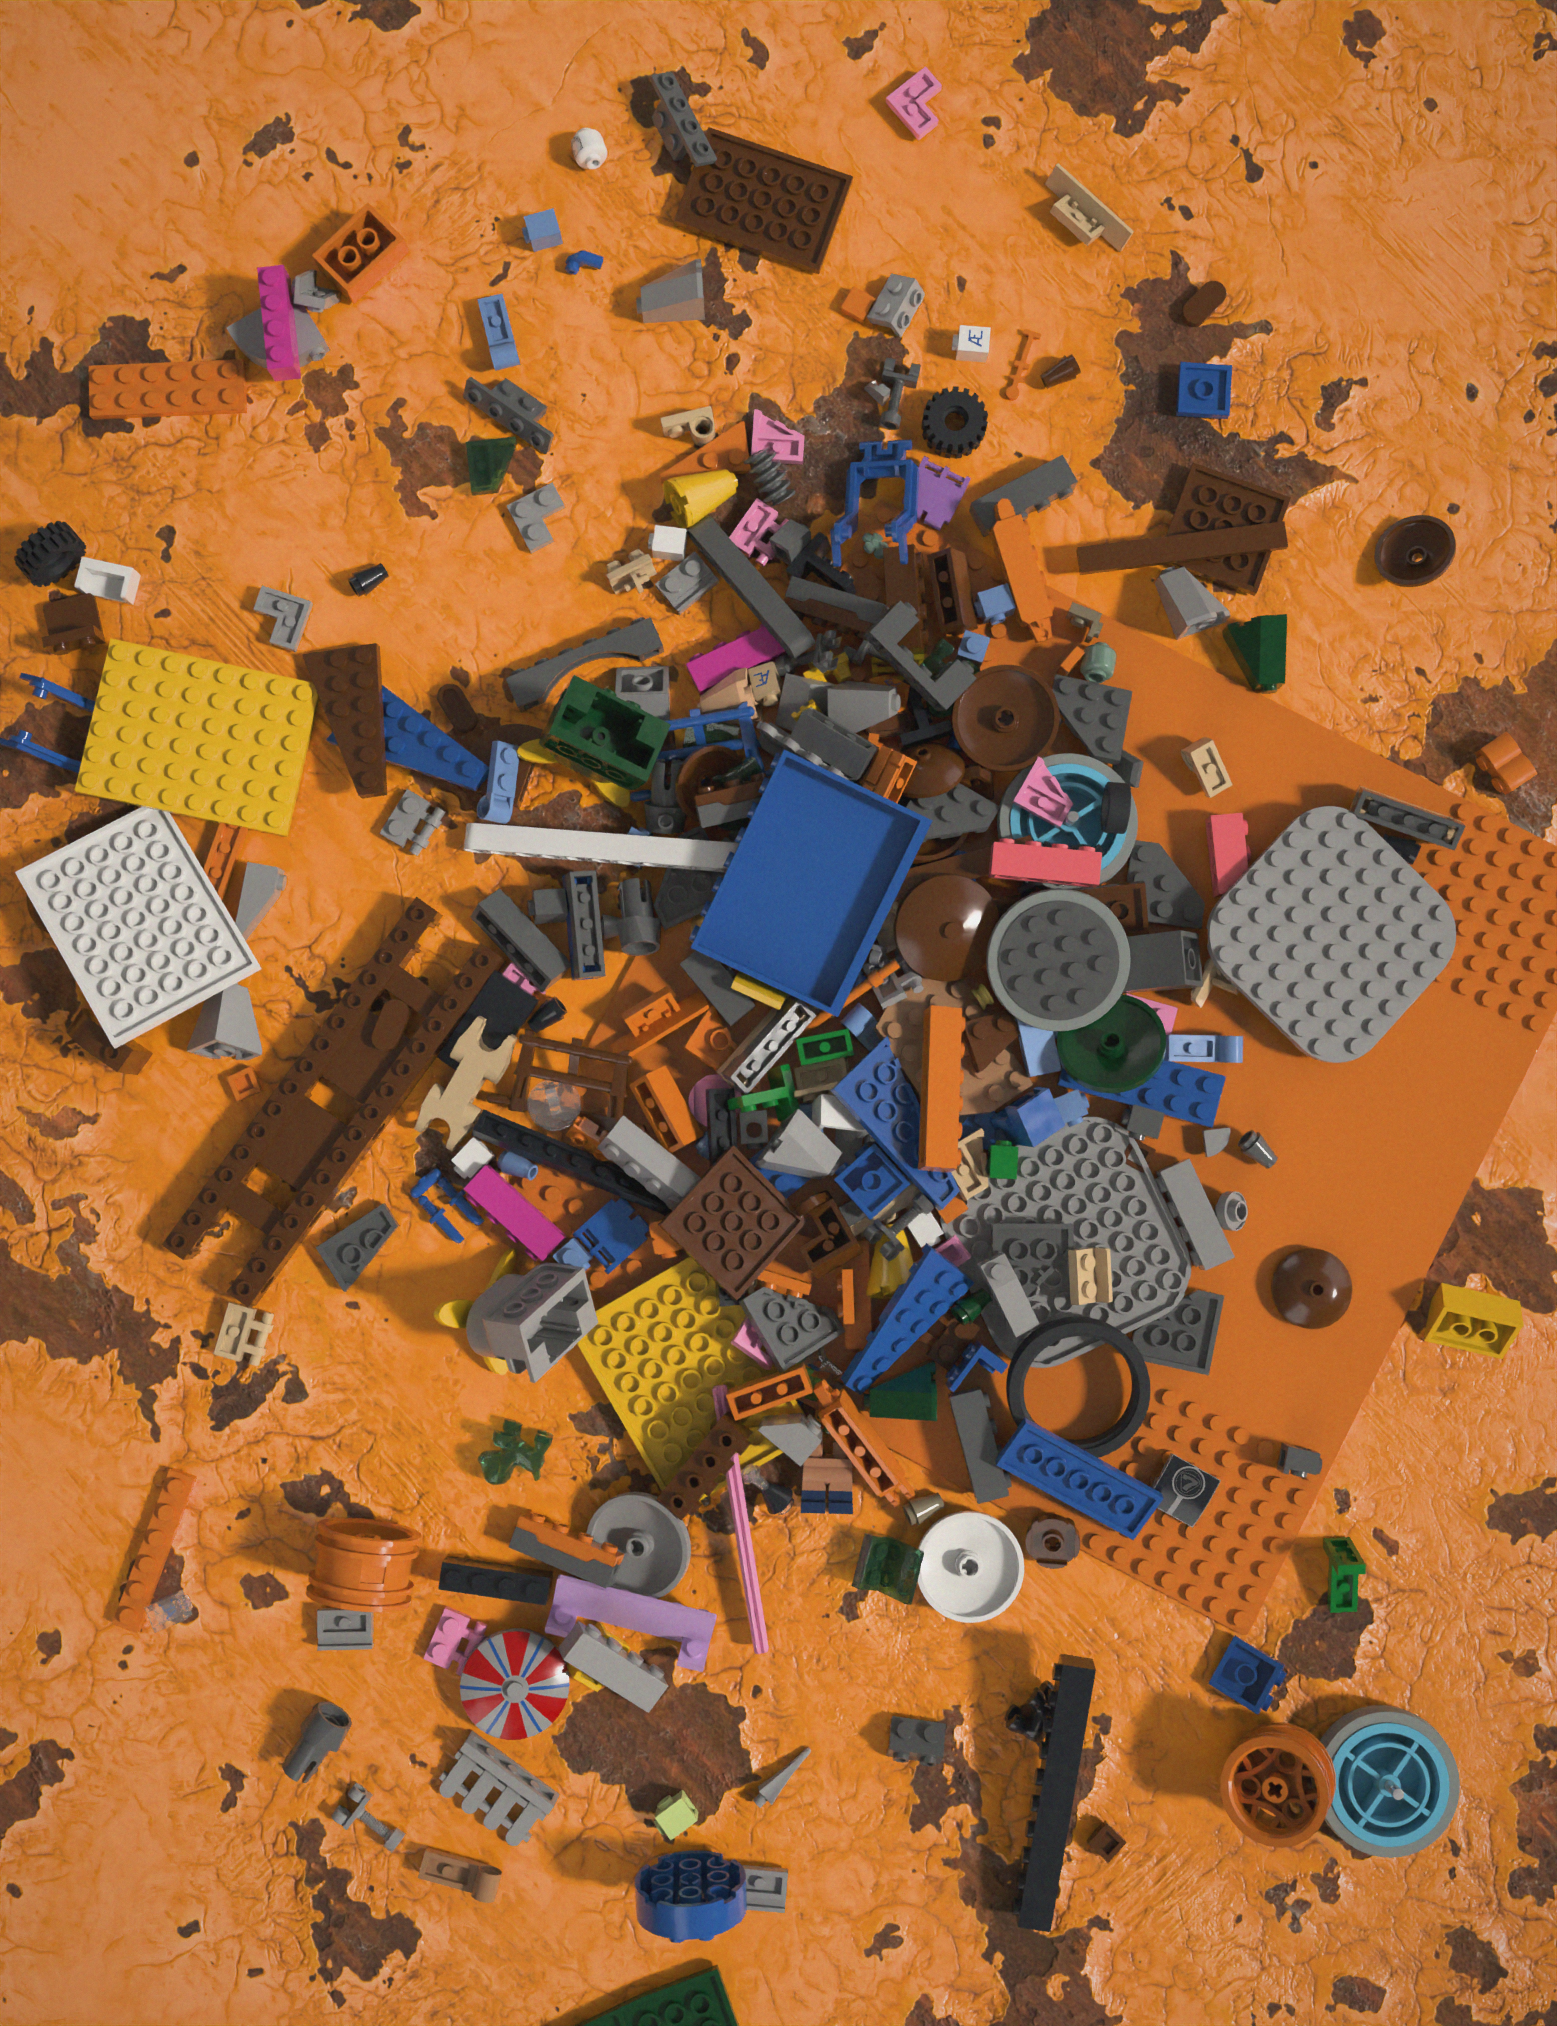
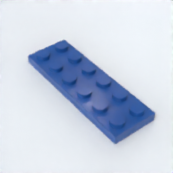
M1163 1060L1161 1067L1149 1081L1126 1092L1101 1093L1087 1089L1074 1081L1064 1070L1063 1066L1061 1067L1057 1086L1072 1090L1078 1089L1079 1092L1126 1105H1138L1165 1113L1164 1115L1213 1128L1226 1076Z
M1027 1418L1023 1419L995 1459L996 1465L1132 1540L1136 1538L1164 1499L1159 1491Z

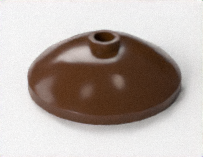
M1415 515L1401 519L1391 525L1379 538L1374 554L1376 567L1385 580L1396 586L1418 587L1428 584L1444 574L1452 564L1456 554V540L1451 528L1439 518L1429 515ZM1418 558L1422 559L1418 562H1414Z
M920 743L909 746L899 752L917 761L902 796L909 798L935 797L953 789L964 776L965 764L963 757L959 752L947 745Z
M707 745L692 752L682 763L675 781L676 799L681 810L689 818L699 822L692 794L698 793V788L713 785L714 789L725 787L724 782L740 779V783L748 781L747 770L743 760L736 752L721 745ZM703 777H705V782L701 784Z
M1305 1248L1290 1253L1278 1264L1272 1277L1271 1294L1277 1310L1290 1323L1306 1329H1320L1332 1325L1345 1314L1352 1298V1281L1347 1268L1336 1256L1321 1249ZM1315 1285H1319L1321 1288L1320 1293L1317 1295L1313 1293Z

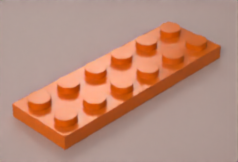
M244 359L89 366V416L93 420L247 413L246 363Z

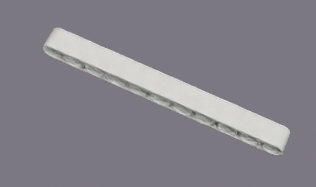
M481 823L466 824L464 850L474 853L715 872L727 871L728 868L723 865L730 851L735 853L739 846V843Z

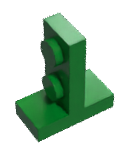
M789 1064L768 1070L767 1076L771 1090L727 1100L729 1110L740 1109L741 1113L757 1110L756 1105L762 1104L763 1108L775 1106L778 1122L785 1120L797 1109L800 1110L798 1099L794 1097L795 1087Z
M1350 1537L1323 1538V1549L1329 1558L1327 1608L1330 1613L1357 1612L1359 1574L1366 1573V1564Z

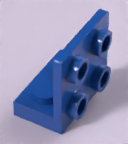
M976 1341L974 1345L970 1342L961 1354L963 1359L959 1365L956 1366L954 1364L946 1373L945 1378H947L945 1384L949 1390L954 1392L977 1361L992 1374L995 1370L1002 1374L1008 1365L979 1341Z

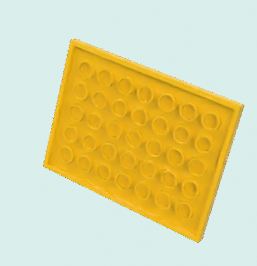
M110 639L75 792L288 837L319 701L315 686L312 682Z
M690 1256L597 1309L595 1312L598 1324L577 1343L661 1491L666 1488L717 1423L712 1392L713 1387L726 1385L727 1389L778 1371L775 1364H773L771 1370L760 1367L757 1361L730 1343L746 1314L741 1305L717 1306L715 1281ZM762 1345L760 1350L765 1353L766 1349L764 1345ZM797 1399L739 1419L753 1432L748 1439L751 1442L750 1446L741 1456L738 1454L741 1477L783 1453L782 1450L758 1431L760 1420L763 1416L793 1413H803L805 1415ZM720 1474L715 1480L718 1486L712 1493L727 1485L726 1475ZM704 1494L700 1500L707 1497V1495Z

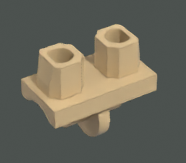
M637 549L629 554L630 563L621 566L620 562L615 560L607 564L608 574L606 575L615 595L624 590L627 592L633 588H636L639 594L644 592L641 584L649 581L651 576L657 574L649 554L645 555L640 549Z

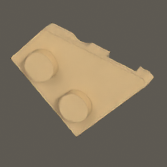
M982 1128L958 1141V1149L961 1150V1163L951 1173L960 1190L959 1194L963 1201L989 1187L988 1174L985 1171L987 1162L986 1153H983L982 1137H984V1131Z

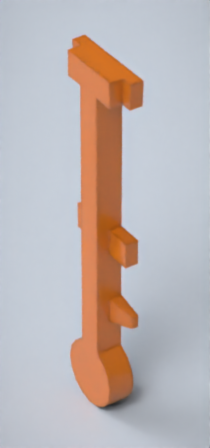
M1024 329L1023 335L1028 337L1021 361L1015 360L1013 366H1017L1018 370L1016 375L1009 376L1013 380V384L1007 388L1005 393L1006 398L1010 401L1016 400L1019 396L1017 386L1018 383L1025 382L1021 374L1023 369H1029L1030 364L1025 362L1033 339L1039 340L1041 337L1040 333Z

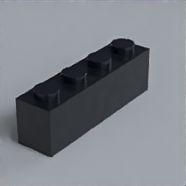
M447 1556L442 1562L438 1590L546 1605L550 1598L554 1571Z

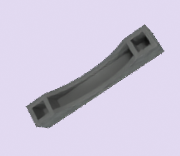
M651 617L635 619L626 628H614L606 633L607 636L600 639L590 638L584 641L581 647L574 650L573 648L564 649L555 658L550 660L549 658H543L535 662L534 667L526 670L520 668L511 672L510 677L506 678V681L520 712L522 713L545 703L558 682L569 672L585 663L605 658H625L642 662L663 653V644Z

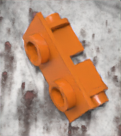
M577 1116L572 1124L573 1126L565 1135L575 1145L584 1147L592 1152L597 1159L612 1162V1160L607 1159L597 1149L608 1132L603 1130L598 1137L595 1133L599 1126L586 1117L581 1118Z

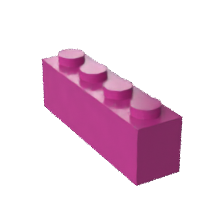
M284 265L258 267L267 370L275 381L301 379L291 278Z
M761 624L758 630L753 632L748 630L736 636L737 640L728 644L727 642L717 644L712 648V652L705 655L699 653L689 659L690 662L686 663V667L699 696H701L735 670L746 667L748 671L750 668L772 661L775 662L777 657L785 655L787 652L764 625Z
M485 1165L464 1188L468 1193L466 1198L476 1207L482 1205L488 1211L485 1215L494 1224L498 1225L501 1223L508 1229L505 1232L506 1235L515 1243H518L520 1240L527 1247L525 1252L535 1261L538 1259L542 1261L547 1260L567 1237L490 1165Z

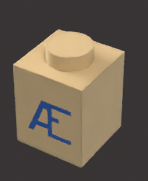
M774 662L748 669L754 698L761 707L777 705L781 699L783 682Z

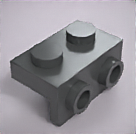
M892 1716L886 1756L893 1757L894 1761L901 1763L914 1760L920 1761L921 1765L928 1767L940 1764L944 1756L946 1724Z

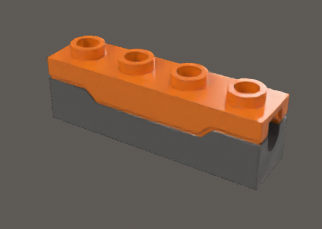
M536 1512L519 1516L509 1548L603 1588L614 1585L621 1566L620 1563L625 1555L617 1551L618 1547L608 1542H603V1544L593 1541L594 1537L584 1532H578V1534L571 1532L568 1525L560 1522H554V1524L547 1522L544 1515Z

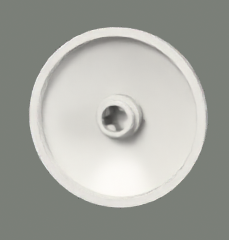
M959 1511L939 1519L924 1534L916 1553L915 1571L923 1596L937 1612L958 1622L976 1623L996 1617L1005 1611L1015 1600L1024 1578V1558L1017 1539L1000 1520L983 1512Z

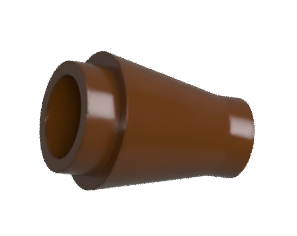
M1072 354L1067 357L1064 355L1045 373L1041 374L1040 377L1045 387L1049 389L1052 386L1076 379L1081 370Z

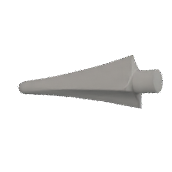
M809 1747L805 1748L783 1769L758 1786L760 1793L753 1801L759 1808L767 1801L771 1805L774 1803L793 1773L811 1753Z

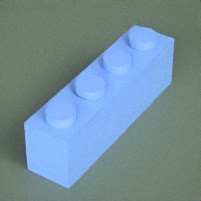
M1015 1018L1020 1032L1018 1040L1028 1078L1061 1071L1062 1064L1055 1043L1058 1031L1038 1029Z

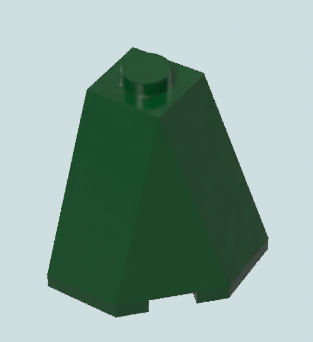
M1287 614L1257 616L1251 618V621L1245 622L1243 626H1240V622L1228 624L1222 631L1223 638L1252 690H1261L1262 694L1277 692V689H1280L1285 684Z
M927 1360L869 1387V1394L864 1393V1410H869V1416L876 1418L937 1421V1384L935 1379H933V1375L936 1374L935 1362Z

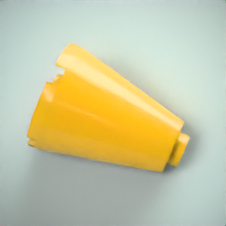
M727 469L672 477L664 481L663 493L666 504L671 503L674 511L670 512L679 527L686 529L692 527L736 493L738 481L733 472L730 473Z
M887 1224L884 1226L886 1228H889L890 1226H893V1224ZM902 1230L896 1236L905 1249L902 1252L900 1251L897 1257L891 1261H887L879 1252L882 1245L890 1240L883 1234L881 1239L876 1242L866 1289V1295L870 1296V1298L891 1299L899 1285L905 1284L910 1277L909 1269L913 1265V1259L905 1230Z

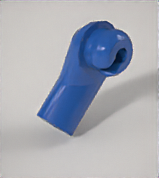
M580 250L567 257L565 269L572 275H576L579 272V268L584 265L600 270L604 257Z

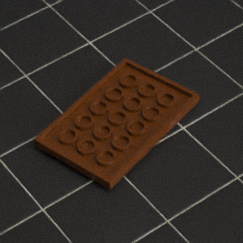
M708 127L705 136L717 160L714 164L693 167L674 219V225L820 274L853 183V176Z

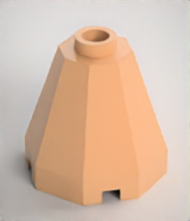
M746 667L735 670L700 696V703H697V707L700 708L702 715L736 709L741 703L747 701L748 706L753 707L755 710L754 715L751 716L753 724L760 721L763 722V709L754 698L749 671H747ZM739 719L718 722L727 724H740Z

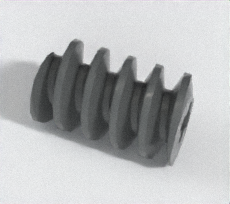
M768 446L748 457L744 464L753 463L754 466L748 472L749 474L758 473L753 482L763 483V486L758 491L759 493H768L763 501H772L773 504L770 506L772 507L793 496L795 490L786 489L791 482L789 479L781 480L786 472L785 470L776 471L781 462L780 460L771 461L775 457L776 452L767 451L770 447Z

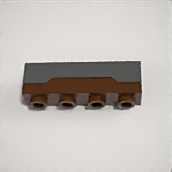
M794 576L791 577L785 594L786 597L783 599L800 620L803 621V618L807 617L812 619L811 623L826 628L827 624L835 626V631L849 635V632L852 631L858 633L857 637L865 641L867 640L862 635L889 608L885 604Z
M766 772L751 775L750 781L740 783V779H734L724 782L725 787L714 789L713 785L698 788V793L692 795L696 804L695 808L700 827L705 828L746 818L752 803L758 804L763 795L758 791L764 778L770 779L771 776H766Z

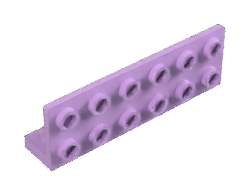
M558 1575L545 1633L566 1638L575 1626L577 1616L681 1642L676 1666L703 1672L717 1615L705 1609L690 1608L677 1602L671 1603L656 1599L653 1596L631 1593L626 1589L603 1588L594 1583L577 1579L574 1576Z

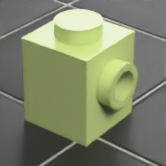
M681 1790L672 1798L668 1795L657 1804L658 1808L656 1809V1820L654 1823L662 1835L666 1834L672 1840L698 1820V1811L685 1792Z

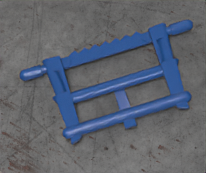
M747 701L741 703L736 709L702 715L700 708L690 709V717L665 721L671 724L669 731L693 727L697 746L664 752L660 750L657 759H665V762H669L671 759H686L692 752L703 746L721 745L731 750H745L749 770L747 772L748 781L751 780V775L766 772V776H771L775 770L770 768L765 771L758 748L762 745L757 739L751 718L755 710L753 707L748 706ZM739 719L742 738L706 744L703 725ZM665 771V772H664V784H665V785H668L667 776H666V771ZM649 789L635 791L630 794V800L633 802L651 799V790Z

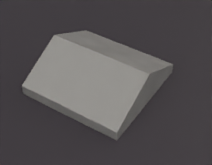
M786 673L775 725L793 731L796 721L791 714L793 712L798 713L800 707L803 705L806 707L811 699L815 701L822 713L828 717L827 689L836 684Z

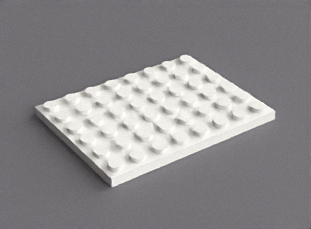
M140 807L15 872L115 1049L262 969L170 812Z

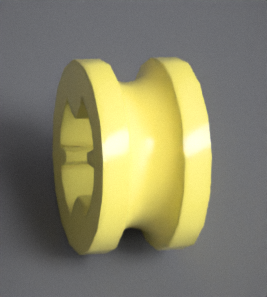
M981 983L978 985V990L972 989L971 993L979 1001L982 1010H985L987 1004H994V1000L986 987Z

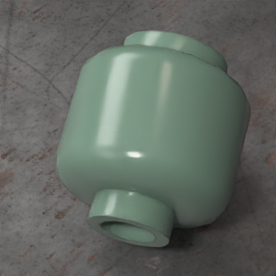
M1103 642L1087 646L1082 656L1080 672L1089 682L1103 683L1113 676L1117 655L1108 644Z

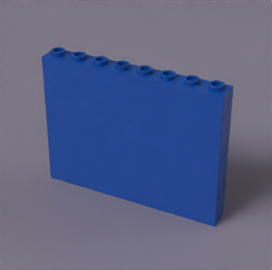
M784 749L782 754L776 753L770 765L775 770L770 779L764 778L758 791L763 795L758 804L752 803L746 816L751 819L747 829L741 827L735 842L739 843V846L735 853L729 852L723 865L728 868L724 878L718 876L712 888L716 895L712 902L706 901L700 914L705 918L700 927L695 925L689 940L693 941L692 949L838 1017L933 820Z

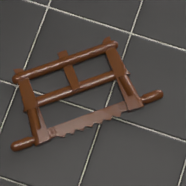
M525 1029V1034L519 1036V1042L522 1044L516 1070L513 1072L517 1076L511 1098L496 1093H489L486 1096V1100L489 1103L501 1106L508 1105V1110L532 1111L534 1116L542 1114L543 1118L551 1115L553 1120L561 1118L562 1122L570 1120L572 1124L577 1116L581 1118L586 1117L596 1125L603 1126L605 1130L610 1131L623 1116L624 1097H628V1066H631L634 1061L629 1056L630 1050H623L618 1054L582 1046L583 1039L573 1037L570 1044L536 1037L534 1032ZM535 1047L570 1054L568 1073L533 1066ZM580 1057L614 1063L615 1069L612 1083L578 1076ZM531 1077L610 1093L607 1116L528 1100ZM633 1123L643 1132L646 1133V1127L644 1125Z

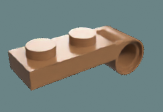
M427 1847L418 1878L470 1892L475 1900L492 1903L497 1895L502 1871L491 1865Z

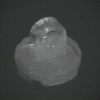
M549 1080L538 1083L531 1090L527 1100L528 1112L532 1121L549 1131L562 1130L571 1126L581 1110L580 1095L573 1085Z

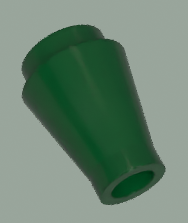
M981 1288L977 1292L954 1303L955 1306L951 1308V1312L961 1325L972 1324L992 1299L989 1293L984 1288Z

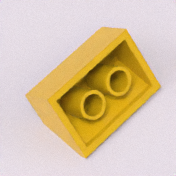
M1441 1283L1431 1300L1424 1341L1503 1359L1524 1326L1520 1301Z

